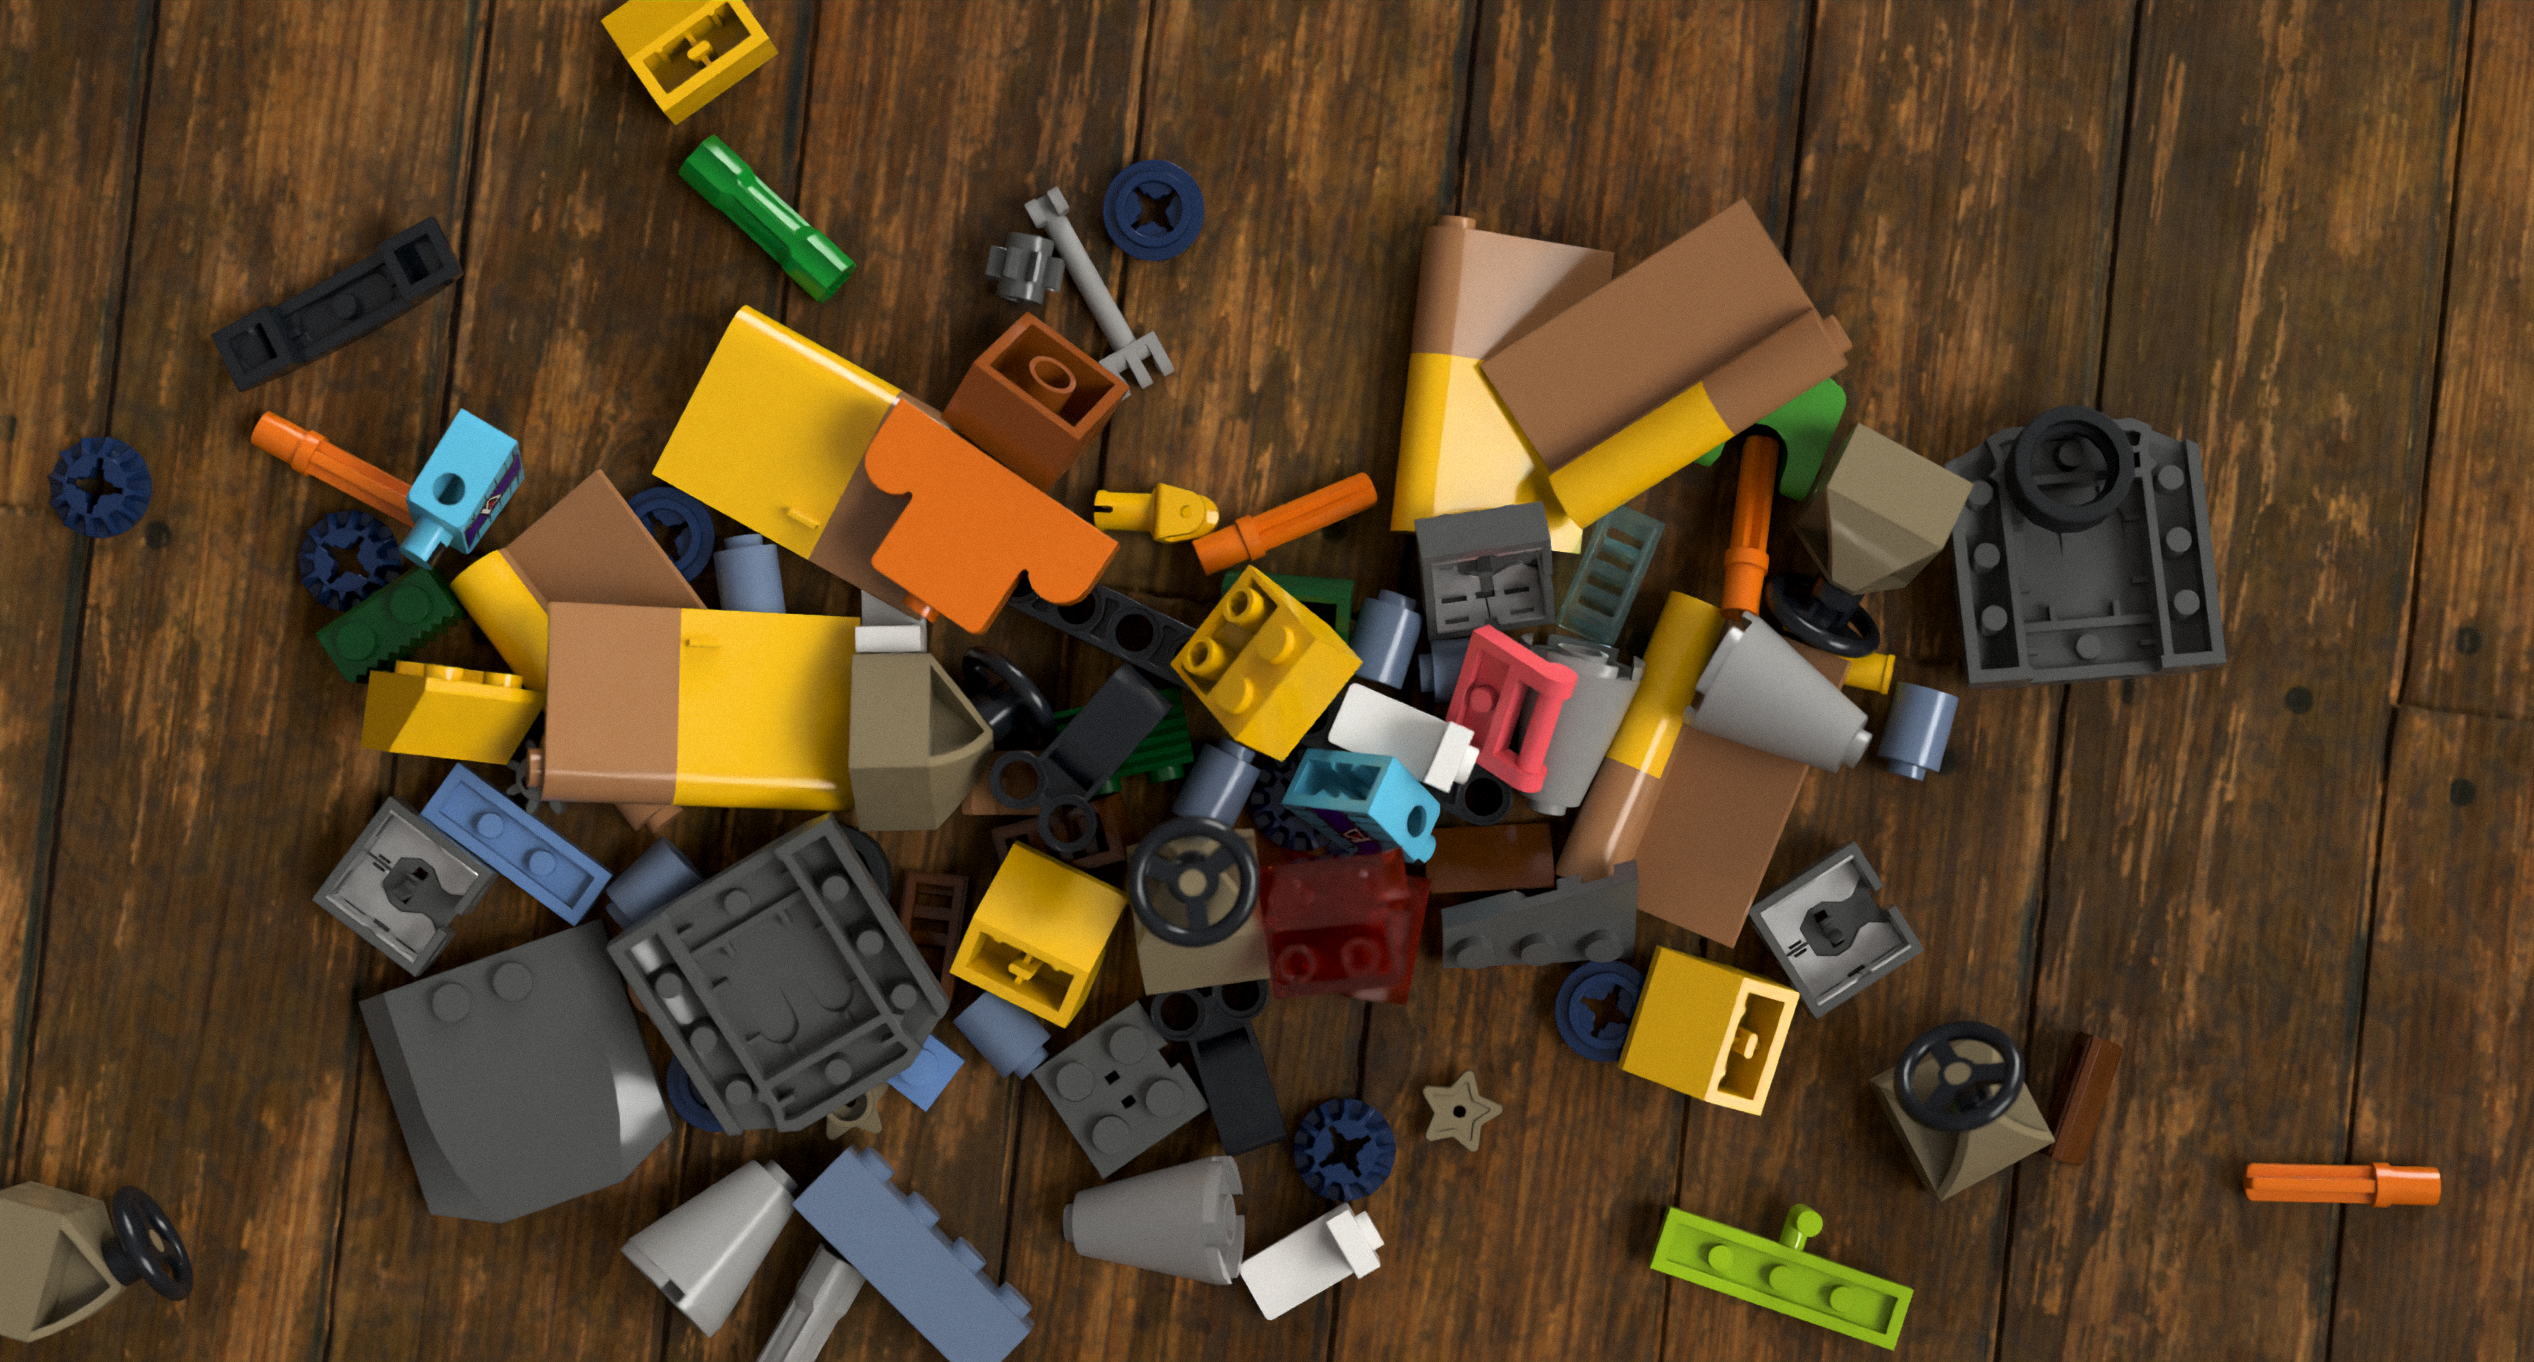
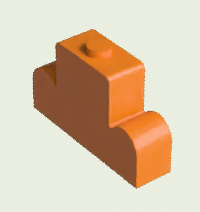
M900 398L871 441L865 454L866 472L869 479L878 489L896 499L912 498L873 555L872 566L909 591L902 600V603L933 624L939 615L943 614L976 636L985 634L1027 573H1029L1028 579L1032 589L1046 602L1056 606H1072L1081 602L1093 590L1121 548L1118 542L903 398Z

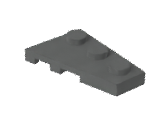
M1636 859L1615 864L1614 876L1583 883L1581 875L1577 874L1557 879L1558 890L1527 897L1523 893L1514 890L1441 909V955L1443 968L1464 967L1467 969H1482L1487 966L1529 964L1532 966H1544L1558 962L1593 961L1606 963L1616 959H1634L1639 884Z

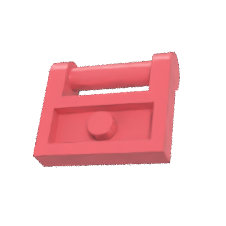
M1490 624L1474 629L1445 722L1451 721L1474 731L1469 745L1480 749L1475 763L1519 791L1526 793L1539 792L1547 775L1548 769L1544 764V760L1563 701L1572 697L1578 676L1571 668L1562 664L1547 662ZM1528 686H1530L1539 694L1518 755L1509 749V745Z

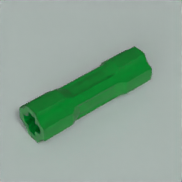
M715 134L701 142L697 149L684 161L678 171V174L715 209L725 213L781 265L785 273L820 305L835 294L857 267L855 262L820 230L811 227L754 174L749 165Z

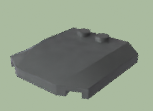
M2133 418L2112 419L2124 430L2134 451L2135 477L2125 500L2101 524L2080 533H2054L2032 524L2015 508L2006 488L2005 461L2013 441L2025 427L2004 428L1966 454L1944 464L1943 468L1974 484L1948 537L1965 688L1998 690L2183 675L2220 668L2227 663L2199 443L2188 439L2181 442L2151 430L2152 425ZM2059 433L2047 438L2036 449L2032 459V476L2038 489L2051 501L2064 506H2079L2092 501L2102 491L2107 479V463L2102 452L2089 439L2074 433Z
M831 812L801 824L647 914L612 939L606 947L728 1136L742 1135L744 1130L777 1128L778 1132L800 1131L911 1067L921 1052L928 1036L939 1019L943 1018L950 1005V999Z
M605 918L549 935L359 1002L430 1214L501 1224L626 1180L661 1142L676 1129L638 1013L629 995L627 981L606 949L612 937Z

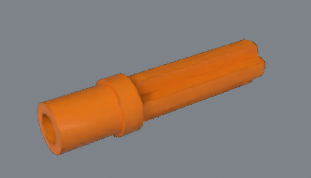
M267 411L260 418L251 436L252 445L290 464L292 470L306 477L311 475L409 528H413L415 524L412 522L406 502V497L412 485L337 447L320 433L314 430L309 432L271 411Z
M1750 435L1747 437L1742 449L1730 548L1725 551L1723 561L1725 579L1720 609L1722 617L1737 622H1742V615L1746 611L1759 617L1764 576L1768 574L1770 557L1766 553L1780 447L1779 442L1769 436Z
M1361 472L1252 518L1250 515H1246L1234 520L1235 524L1194 540L1192 545L1201 568L1207 577L1248 559L1252 562L1266 556L1265 551L1374 507L1378 500L1377 493L1370 477L1366 473Z
M2370 1162L2368 1165L2250 1163L2246 1165L2242 1179L2245 1198L2250 1201L2349 1203L2388 1208L2390 1205L2436 1206L2441 1195V1179L2436 1167L2390 1166L2389 1163Z

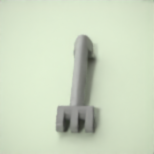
M1056 186L1047 191L1043 197L1037 200L1034 198L1024 204L1036 228H1044L1050 240L1055 242L1054 247L1061 259H1064L1065 267L1114 351L1113 354L1098 361V363L1126 384L1127 382L1119 373L1130 368L1142 389L1153 384L1142 363V360L1152 355L1156 368L1164 377L1174 372L1175 368L1154 331L1137 340L1135 339L1068 221L1066 214L1070 211V208L1059 188ZM1128 389L1121 401L1131 396L1130 389Z

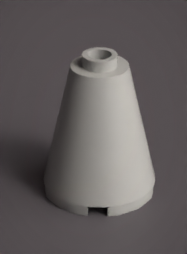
M1746 611L1742 615L1745 632L1733 626L1727 633L1695 687V690L1705 695L1699 705V711L1687 705L1682 722L1695 730L1832 773H1836L1843 763L1853 769L1873 737L1871 733L1864 730L1868 716L1762 618Z
M1525 633L1520 636L1519 644L1547 662L1558 663L1571 668L1578 676L1572 697L1563 701L1544 760L1548 770L1542 789L1535 793H1526L1518 790L1521 795L1529 798L1528 807L1532 810L1549 815L1563 816L1567 807H1579L1643 680L1646 663L1634 656L1632 666L1629 667L1617 662L1619 649L1563 635L1549 634L1546 646L1532 645L1534 633ZM1528 686L1518 717V755L1539 694L1530 686Z
M1214 1155L1080 1190L1077 1192L1073 1204H1066L1063 1213L1064 1237L1068 1243L1074 1242L1077 1253L1082 1256L1214 1285L1232 1284L1230 1278H1237L1240 1273L1245 1235V1216L1236 1215L1234 1199L1232 1195L1243 1194L1237 1164L1232 1156Z
M752 1159L629 1238V1241L620 1251L700 1331L711 1338L725 1323L793 1214L795 1208L791 1204L795 1199L790 1194L798 1185L772 1159L764 1167Z

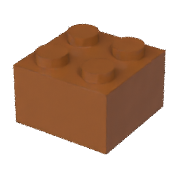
M1027 311L973 362L940 418L957 429L968 442L980 446L1010 468L1013 473L1045 494L1097 440L1130 386Z

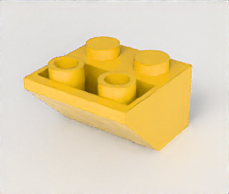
M629 0L601 20L627 62L661 110L675 126L779 53L742 0Z
M1249 565L1170 665L1234 740L1283 762L1363 662L1330 625L1257 568Z
M396 660L394 673L370 670L360 747L395 753L507 765L544 707L546 692L522 689L523 676Z
M1016 840L977 908L949 973L1058 1026L1066 1028L1085 1004L1129 903L1128 894Z
M1656 945L1617 1067L1703 1101L1761 1116L1800 993L1768 976Z

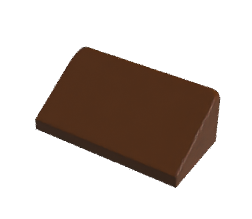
M1550 823L1433 828L1431 835L1436 840V848L1431 858L1424 863L1425 892L1427 894L1555 887Z
M2084 1032L2076 1034L2046 1120V1124L2055 1142L2038 1150V1152L2076 1166H2081L2084 1163L2122 1055L2123 1048L2120 1045Z

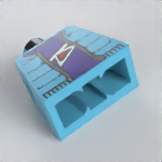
M461 408L408 492L406 502L412 522L415 525L400 545L399 551L412 562L428 570L433 569L448 545L461 553L469 554L524 480L518 441Z
M1314 748L1306 749L1281 804L1342 848L1357 856L1403 861L1411 867L1421 866L1431 858L1436 848V840L1431 835V832L1440 814V804L1398 759L1387 755Z

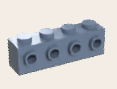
M854 1143L851 1144L791 1205L949 1362H1001L1032 1330L1034 1322L1027 1316L1033 1309L1030 1303L1008 1282H1004L998 1287L981 1270L987 1264L983 1256L963 1237L959 1236L953 1242L936 1225L941 1216L924 1197L916 1191H913L907 1197L890 1180L895 1174V1170L882 1155L870 1146L861 1151Z

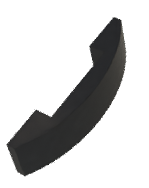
M430 216L378 244V252L276 307L265 305L211 334L239 392H246L271 382L350 345L408 313L464 275L465 273L437 218Z

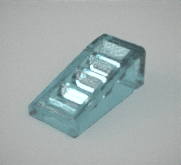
M1623 505L1599 519L1555 623L1595 642L1613 647L1622 630L1666 524ZM1609 527L1644 541L1641 550L1606 536ZM1599 551L1634 565L1631 573L1597 559ZM1591 575L1623 589L1621 597L1586 583L1588 576ZM1578 599L1608 611L1613 615L1610 617L1577 603Z

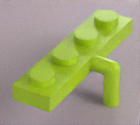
M1668 1204L1648 1262V1266L1651 1269L1892 1351L1895 1349L1914 1289L1910 1286L1804 1251L1807 1237L1819 1234L1823 1226L1820 1215L1805 1204H1796L1790 1208L1779 1242Z

